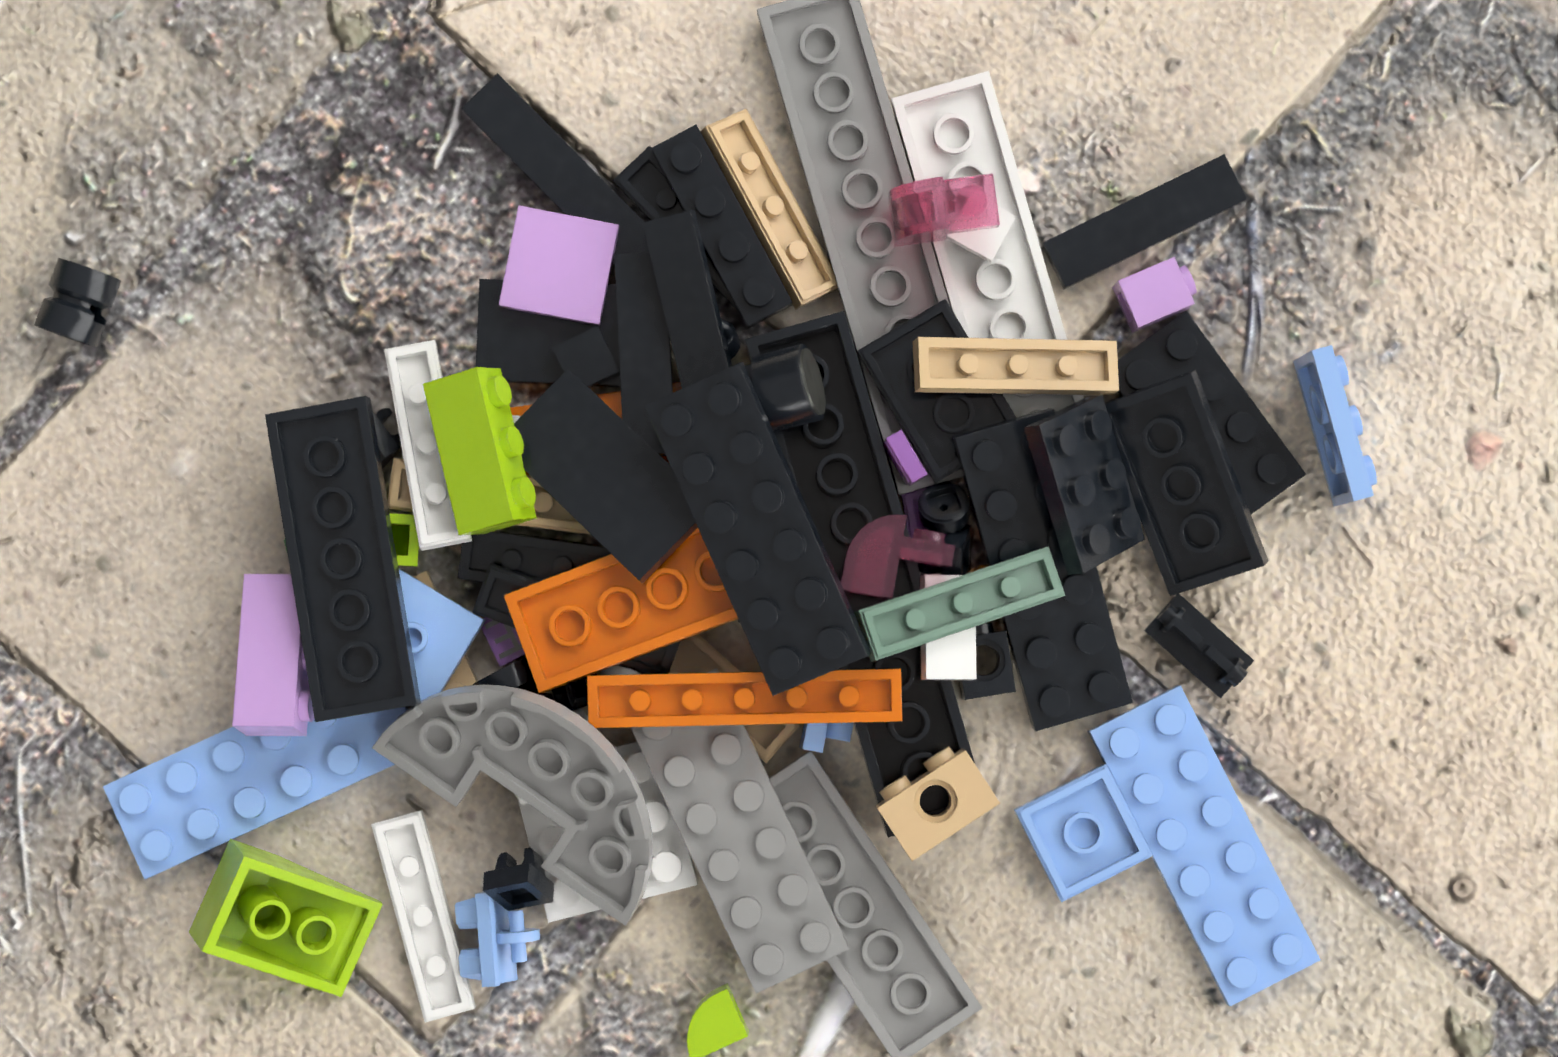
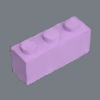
M244 574L232 726L246 736H307V724L314 720V713L291 574Z

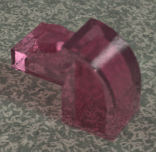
M993 173L943 180V176L897 186L891 189L888 194L894 247L943 241L946 239L947 234L998 228L1000 225Z
M907 515L880 517L864 526L850 543L846 552L840 583L845 592L890 600L893 597L899 559L949 568L952 566L955 545L944 544L945 534L922 529H914L913 538L905 537L904 530Z

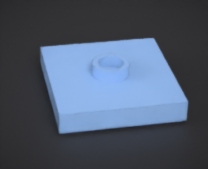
M399 569L420 701L431 695L443 692L486 620Z
M1102 764L1014 809L1061 902L1153 856L1107 764Z

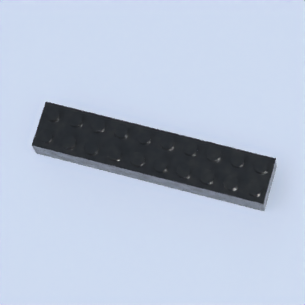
M841 311L745 339L750 363L756 355L805 344L813 354L818 365L825 392L826 407L824 418L820 421L776 431L774 434L853 612L920 590V571L845 312ZM921 645L873 662L867 656L838 669L901 668L903 721L854 722L877 804L884 800L879 793L882 789L904 775L907 776L910 782L928 771L923 763L948 746H950L954 754L961 749H965L974 762L951 680H921ZM939 785L927 787L920 796L922 810L930 815L943 812L949 803L946 789ZM880 814L887 837L895 836Z

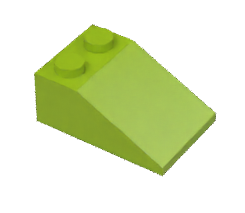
M230 839L189 933L204 953L342 997L383 904L375 898L279 855Z

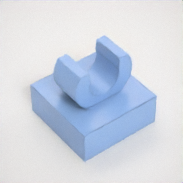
M854 722L803 724L799 747L804 750L823 753L825 738L850 742Z

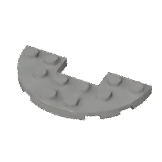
M500 685L463 686L431 695L422 700L421 704L413 705L401 714L373 745L372 749L455 807L464 799L480 772L486 773L565 829L541 865L543 869L626 926L632 918L646 890L652 865V830L648 810L636 779L624 759L613 745L580 715L545 696L523 689Z

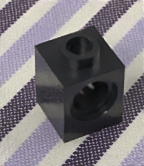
M992 623L976 626V647L980 645L990 647L996 655L997 662L993 671L987 675L976 673L977 679L959 680L961 698L968 700L1016 692L1006 631L994 632Z

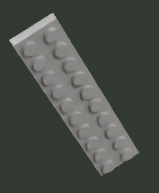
M787 0L757 9V15L857 353L859 349L940 301L946 299L948 304L949 301L860 0ZM858 356L884 444L887 437L898 432L902 427ZM916 451L915 453L926 470L927 475L911 486L905 484L886 452L898 496L928 488L935 484ZM959 469L936 484L962 478V470Z

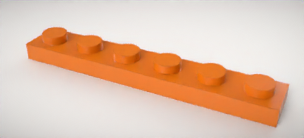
M901 668L834 670L772 696L762 672L587 676L588 722L595 728L903 721Z

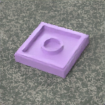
M518 205L499 306L600 326L619 225Z

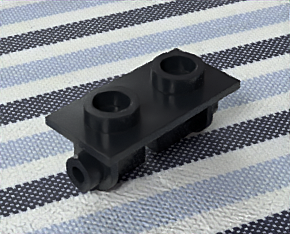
M1176 594L1144 630L1219 698H1222L1231 686H1237L1248 673L1246 669L1254 661L1180 594Z

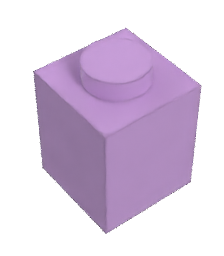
M1175 257L1118 280L1112 287L1132 333L1188 310L1195 304L1191 295L1197 293L1190 271L1185 265L1179 267Z

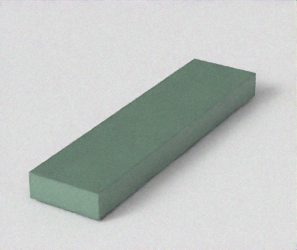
M1048 546L854 613L870 648L871 654L869 657L871 662L1063 597L1065 593Z

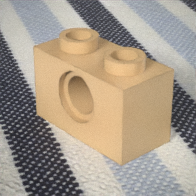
M948 746L923 763L928 770L926 773L912 782L904 775L879 792L884 800L875 806L911 861H914L1000 804L965 749H961L954 754L950 746ZM932 785L944 787L949 796V803L946 809L936 815L925 813L920 806L922 792Z

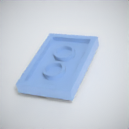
M1332 345L1311 350L1294 360L1293 363L1333 507L1372 497L1374 494L1371 486L1377 484V476L1371 457L1369 455L1363 456L1358 436L1363 434L1359 411L1355 405L1349 406L1344 386L1349 384V375L1345 361L1341 355L1335 356Z

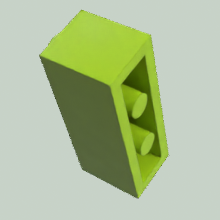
M474 367L424 383L423 388L458 535L485 534L537 519L534 509L536 493L532 482L526 476V471L523 468V439L519 430L514 426L509 405L512 399L511 389L507 380L502 376L501 368Z

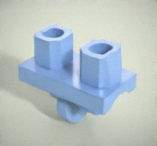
M485 892L476 893L474 898L457 902L455 904L456 924L459 929H478L479 947L461 950L459 955L460 976L481 980L482 987H496L500 983L518 980L517 963L527 961L526 942L540 940V929L525 928L523 910L507 911Z

